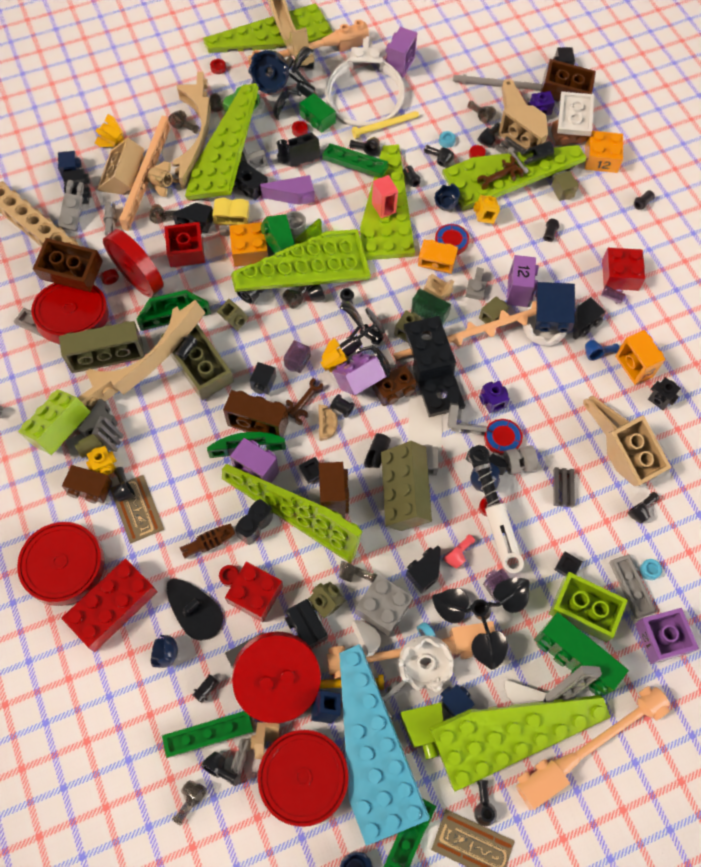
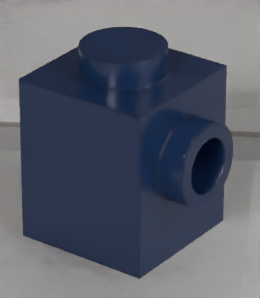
M75 151L58 152V169L62 179L63 171L82 168L81 159L77 157Z
M457 684L453 688L449 685L440 694L443 698L439 703L441 702L442 706L452 717L471 709L475 705L469 698L471 696L470 693L463 686L459 687Z
M320 690L312 703L311 721L332 724L341 715V694Z

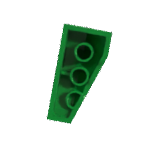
M286 214L266 216L261 223V232L264 234L274 254L295 245Z

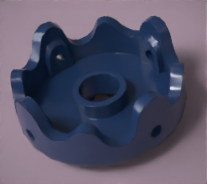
M264 50L254 54L251 57L252 61L248 69L252 77L251 84L256 83L259 90L264 93H275L284 88L289 78V67L285 58L273 50ZM269 67L273 69L272 76H269L267 73Z

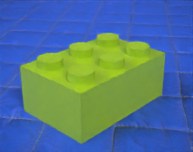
M57 389L50 394L49 399L42 406L36 409L35 414L22 424V428L18 432L34 447L52 455L91 411L77 397Z
M568 572L561 582L548 614L554 616L558 612L579 630L607 643L614 638L628 600Z

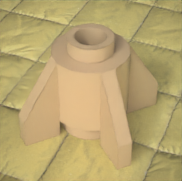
M167 161L151 168L147 175L149 183L163 197H167L168 189L165 187H169L172 182L180 183L179 179L173 178L170 172H168L171 170L172 163Z

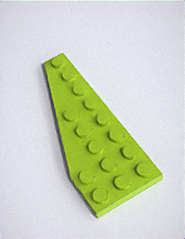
M316 3L289 11L296 30L306 27L308 43L321 40L333 33ZM273 16L203 38L204 45L209 53L228 52L229 49L244 51L245 48H252V51L276 49L278 46H286Z
M256 83L241 86L204 148L190 175L185 193L187 200L232 194L259 90Z
M399 144L383 145L379 159L389 163V167L383 177L389 175L398 189L396 213L380 218L372 205V183L360 226V239L366 260L415 257Z
M579 145L553 148V156L525 165L524 161L527 158H531L533 153L521 156L520 152H514L522 164L528 168V173L523 174L522 178L519 174H515V181H512L510 174L489 183V187L485 190L481 189V184L485 182L478 184L477 178L481 175L488 177L503 170L502 160L511 163L510 156L512 155L505 153L473 157L443 169L442 174L448 185L455 184L459 188V205L462 211L474 207L480 195H490L497 198L583 163L587 157Z
M358 229L323 232L319 236L309 238L301 244L298 243L279 251L271 257H265L257 263L232 272L231 277L235 292L369 280L371 275Z
M226 464L222 468V480L254 501L263 500L272 507L274 514L350 564L352 563L362 535V530L358 525L348 522L336 511H331L320 504Z
M600 695L576 697L572 700L558 699L554 700V702L544 703L540 701L513 704L509 707L498 708L495 706L482 710L469 709L429 729L451 787L456 792L610 718V714L604 698Z

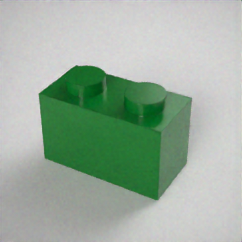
M313 93L299 103L300 116L321 133L336 123V111L316 94Z

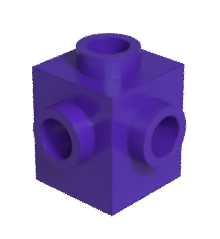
M551 91L532 94L528 106H535L546 116L552 115L555 102Z
M500 381L488 382L482 387L479 395L480 402L486 406L489 414L507 407L509 402L508 391L505 386H502Z

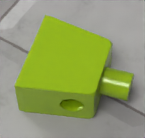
M441 702L400 712V719L413 749L423 747L426 760L439 757L429 728L443 722Z

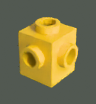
M480 195L478 201L474 204L477 221L494 224L500 211L497 199L490 195Z
M105 446L94 448L91 452L87 453L89 461L86 464L89 470L109 475L116 469L114 462H117L113 451L108 452Z

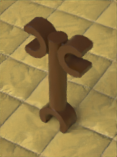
M510 156L511 163L502 160L503 170L488 177L481 175L477 178V183L485 182L481 184V189L485 190L489 187V183L510 174L511 180L515 181V174H519L521 178L523 177V169L518 167L515 163V158Z
M315 378L310 380V388L295 406H293L292 401L286 400V405L290 407L287 409V415L295 418V422L298 425L303 424L302 420L299 419L300 416L308 418V412L302 410V408L315 393H320L323 390V383L318 387L313 386L316 383Z

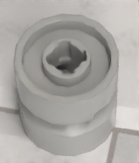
M290 211L286 213L294 244H298L305 239L306 218L301 212Z
M532 445L520 447L519 451L516 448L504 451L503 457L508 464L506 470L509 475L521 473L522 470L525 472L537 470L538 458Z

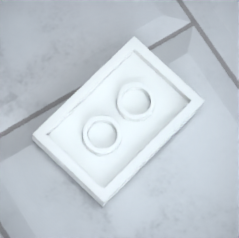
M561 92L557 133L591 136L594 94Z

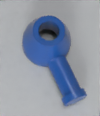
M590 340L585 344L586 356L590 361L597 360L606 353H617L620 349L617 343L603 347L597 341Z

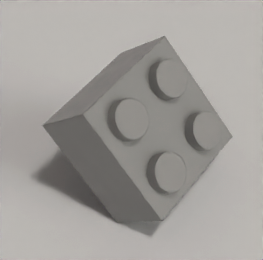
M378 574L355 607V614L390 637L411 605L413 596Z

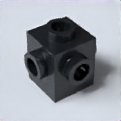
M665 377L661 382L657 381L650 390L653 392L648 400L664 410L668 404L673 405L679 398L677 393L681 388L674 381Z

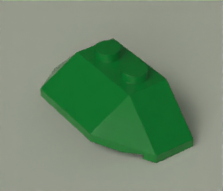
M187 290L149 298L137 317V323L141 331L168 325L172 309L178 307L182 310L194 300L206 312L203 316L210 315L209 303Z

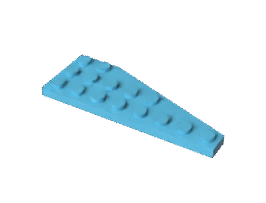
M358 644L340 652L339 656L349 802L364 842L368 846L426 822L430 817L362 646Z

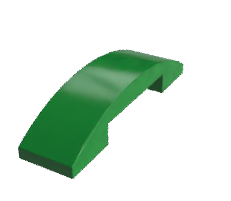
M244 432L224 437L207 447L209 457L218 458L229 456L228 449L237 448L243 438L248 441L253 440L259 445H266L267 450L270 451L286 450L285 438L275 434Z
M423 799L430 819L397 834L383 867H410L437 806Z

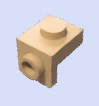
M431 274L423 290L441 301L452 294V287L455 281L451 279L446 283L434 274Z
M257 722L256 735L251 736V749H255V759H262L265 753L266 741L274 742L280 737L279 723Z

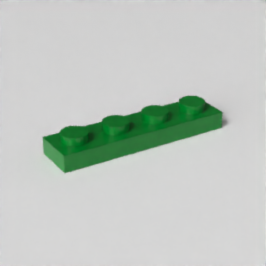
M329 143L322 154L323 160L379 178L383 177L389 167L388 161Z
M242 711L162 735L165 755L168 759L254 733L250 715Z

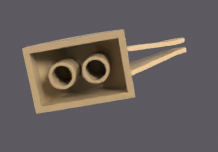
M505 79L502 84L504 111L498 135L504 139L509 137L524 149L546 142L548 135L546 114L535 106H527L514 81Z
M590 396L583 400L584 407L606 435L607 455L615 470L633 486H639L672 468L644 415L628 421L599 401L595 396Z

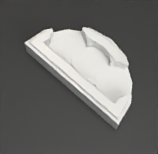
M354 620L352 627L366 657L373 656L381 644L379 633L370 624Z
M504 680V691L512 704L544 701L547 694Z

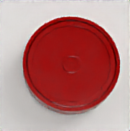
M115 229L103 238V245L110 259L121 274L139 292L147 297H152L164 287L162 277L152 260L128 234L120 229Z
M53 283L38 293L31 308L32 318L38 332L45 339L60 344L59 336L67 333L81 332L86 329L101 328L106 325L109 317L105 296L95 285H93L91 292Z
M72 522L52 523L33 533L23 545L17 562L18 577L24 589L42 603L53 606L73 604L80 601L99 583L105 565L104 552L99 541L85 527Z
M268 632L253 638L240 650L233 665L232 684L237 702L248 715L262 722L283 723L299 717L312 705L320 688L321 673L314 652L301 638L287 632Z
M296 730L286 733L269 746L261 759L258 770V789L261 799L274 817L288 825L308 827L322 823L337 811L346 795L348 787L346 760L339 747L330 738L319 732Z

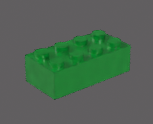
M558 612L546 623L534 639L537 642L536 645L542 651H548L554 656V661L560 666H566L571 671V674L580 666L600 667L602 675L588 685L589 690L595 695L603 697L613 692L629 671Z

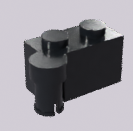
M312 132L289 139L288 144L287 140L284 139L276 142L279 163H288L291 167H297L302 163L312 162L321 157L319 139Z

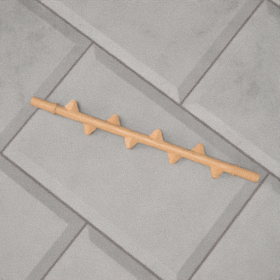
M536 301L532 302L531 309L511 316L502 310L498 320L480 326H475L473 323L468 322L465 331L449 335L447 339L449 343L453 342L460 347L464 338L486 332L490 337H494L497 327L516 321L525 326L527 325L528 317L536 315ZM411 349L394 353V359L396 361L411 356Z

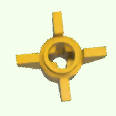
M107 114L105 118L106 123H103L100 128H96L95 132L100 136H97L94 144L99 147H116L124 141L123 131L115 117Z
M336 338L328 342L321 357L323 361L320 362L324 370H329L331 373L336 369L337 365L349 360V357L344 354L341 347L338 348L340 344Z

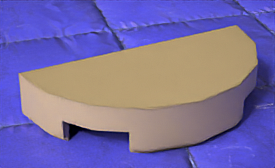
M318 404L319 441H324L332 437L336 432L338 419L336 413L329 409L328 406Z

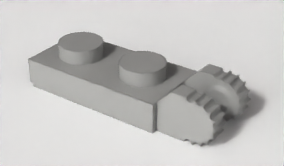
M68 180L58 227L77 231L83 202L84 183L79 182L77 195L72 194L73 180Z

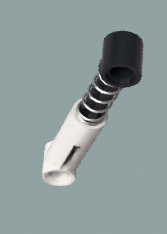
M476 445L470 450L468 458L476 470L475 472L479 475L478 481H481V490L484 491V498L488 504L485 511L502 567L507 572L517 573L523 568L524 561L521 557L505 504L499 501L500 497H498L497 488L494 486L495 480L492 479V471L489 470V451L485 446ZM481 451L484 454V459L482 461L475 460L473 453ZM502 533L505 534L510 553L507 551ZM510 557H515L518 561L517 566L513 569L507 565Z

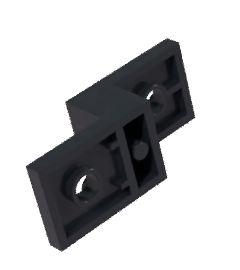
M435 316L405 323L403 329L414 357L412 370L428 416L433 417L449 413L450 403H458L459 409H465L466 405L454 375L456 360L440 317ZM428 334L431 336V339L424 340L422 335ZM438 392H443L446 394L447 397L441 399L438 398L436 394Z

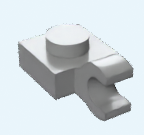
M477 267L475 279H469L465 297L483 301L487 283L482 281L484 268Z

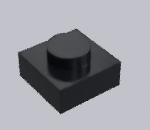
M316 457L299 465V470L308 484L319 479V462Z
M564 551L554 570L563 576H566L568 572L576 575L583 561Z

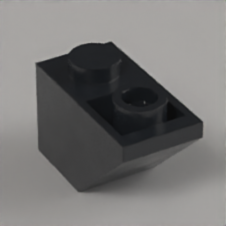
M194 203L173 213L175 225L200 222L201 231L208 233L213 222L212 206Z
M591 297L580 304L575 311V324L573 326V338L575 340L580 336H586L592 327H598L604 321L603 317L606 311Z
M436 546L434 549L432 547L428 548L422 554V559L419 561L414 560L407 566L406 577L421 594L435 584L439 578L441 552L439 546Z

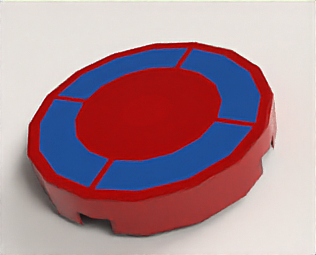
M447 224L438 229L435 241L458 247L457 255L467 249L469 235L463 227L456 224Z
M497 419L489 423L484 434L487 448L503 456L505 450L514 448L518 450L523 438L519 426L508 419Z

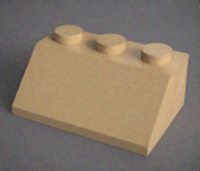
M126 138L113 148L108 156L97 190L122 195L127 191H131L135 177L139 172V165L144 159L143 153L145 149L130 138Z

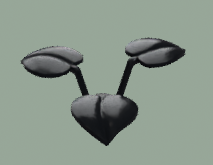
M306 46L301 48L295 60H293L292 56H289L286 60L289 69L293 65L292 73L296 72L302 80L297 79L289 72V76L297 82L296 89L298 91L287 89L280 94L273 107V114L278 120L290 93L300 97L301 95L309 97L315 91V87L297 70L303 61L314 52Z
M348 301L344 302L339 308L347 312L358 326L346 338L347 340L340 344L342 351L346 356H350L354 352L358 354L361 351L372 350L381 362L387 379L390 376V364L379 348H376L374 345L360 348L362 345L360 339L376 327L381 334L385 333L382 323L377 319L373 311L367 307L365 311L373 325L359 336H355L360 329H365V326L353 304Z
M510 578L500 582L493 591V596L499 601L498 603H487L483 599H478L468 608L469 598L460 589H448L432 596V600L438 614L449 623L456 624L462 622L465 613H470L471 611L477 619L482 620L486 634H478L473 639L471 645L472 653L480 663L490 670H494L504 661L508 650V643L502 632L494 631L490 633L486 619L491 615V607H500L502 605L504 610L510 613L522 611L528 604L530 582L526 578Z

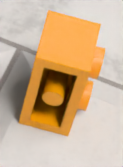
M424 239L418 258V266L452 274L458 247L452 244H443L434 240Z

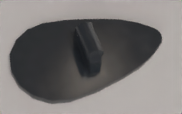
M173 578L167 582V595L170 606L185 633L192 639L199 641L209 640L216 636L223 624V613L219 605L200 589L186 581Z

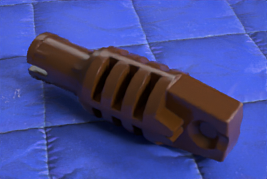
M231 523L216 527L197 536L195 541L181 546L180 550L184 559L197 552H207L222 545L234 537L236 533Z

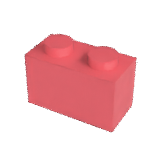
M390 176L374 180L372 205L380 218H384L396 213L398 189Z

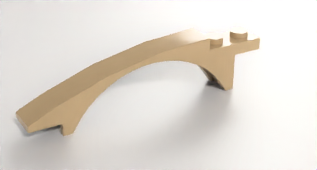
M267 0L282 39L290 55L296 58L302 47L306 46L309 48L306 27L300 30L295 29L286 0ZM311 53L301 65L306 66L314 62L313 54Z
M197 72V84L177 85L179 100L193 108L201 119V129L195 143L187 152L173 160V166H179L175 169V175H179L181 189H185L189 182L192 169L203 152L209 131L211 105L207 91H205L208 89V79H205L204 72Z
M196 300L182 310L178 307L172 309L170 323L159 343L146 356L128 367L115 371L87 370L86 374L93 387L79 396L78 399L91 411L99 399L106 401L119 391L123 395L151 374L180 345L183 338L187 337L206 312Z

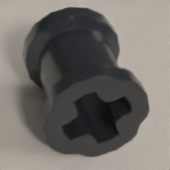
M340 394L336 395L330 405L332 410L336 409L345 418L351 414L355 407L353 402L349 403L344 400Z

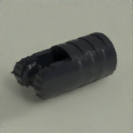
M547 141L520 151L521 156L533 153L531 158H527L524 161L525 165L553 156L554 149L552 143Z
M381 433L375 434L364 461L365 467L371 468L373 466L374 468H380L382 464L381 452L387 450L391 443V439Z

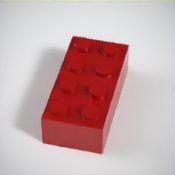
M125 558L64 614L61 619L89 649L96 652L158 591Z

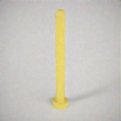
M414 111L361 128L357 126L352 127V135L354 139H357L361 134L417 118L419 112Z

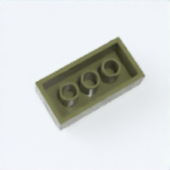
M125 321L121 324L106 325L101 328L86 329L81 332L67 333L59 336L61 356L71 373L139 360L145 356L142 338L135 321Z
M197 324L188 334L197 339V347L191 350L186 360L179 358L175 354L184 340L170 355L200 399L204 400L230 385L234 380L231 370Z
M408 441L381 452L385 527L404 531L432 522L426 446L414 441Z

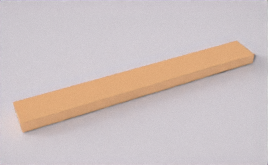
M161 116L119 218L123 230L129 231L149 183L147 178L148 172L156 166L171 129L167 116Z

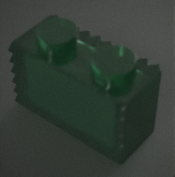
M421 288L413 297L411 312L416 313L418 316L420 315L424 319L439 316L442 325L448 318L451 309V303Z

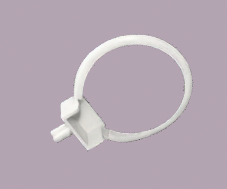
M366 36V38H363V47H351V57L332 71L326 83L325 95L327 104L336 111V116L339 119L354 126L364 127L391 119L403 104L405 88L398 71L383 60V48H372V39ZM353 62L380 63L379 71L390 76L398 86V102L394 110L386 117L384 116L381 119L369 122L355 121L341 115L334 107L331 98V88L334 81L349 71L350 67L353 70Z

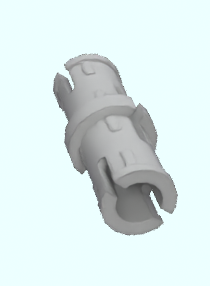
M111 202L104 204L105 215L103 222L105 223V236L116 229V205L112 203L111 207Z

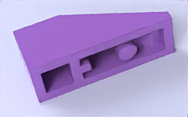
M310 175L260 184L262 198L297 205L315 202L314 188Z

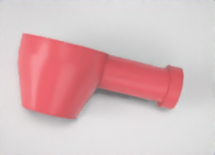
M467 535L443 560L457 569L466 561L463 551L475 543L474 537Z

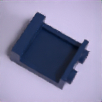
M538 282L537 290L535 291V297H537L535 330L542 332L551 330L561 333L572 331L575 324V284Z

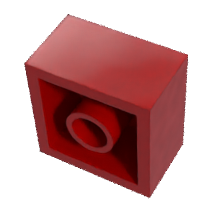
M200 222L164 226L166 251L170 267L205 263Z
M607 248L602 258L604 289L640 290L645 281L643 249Z
M246 561L227 592L225 599L228 604L263 623L284 587L283 582Z

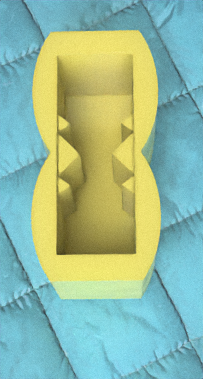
M215 199L213 209L214 224H248L249 201L244 199Z

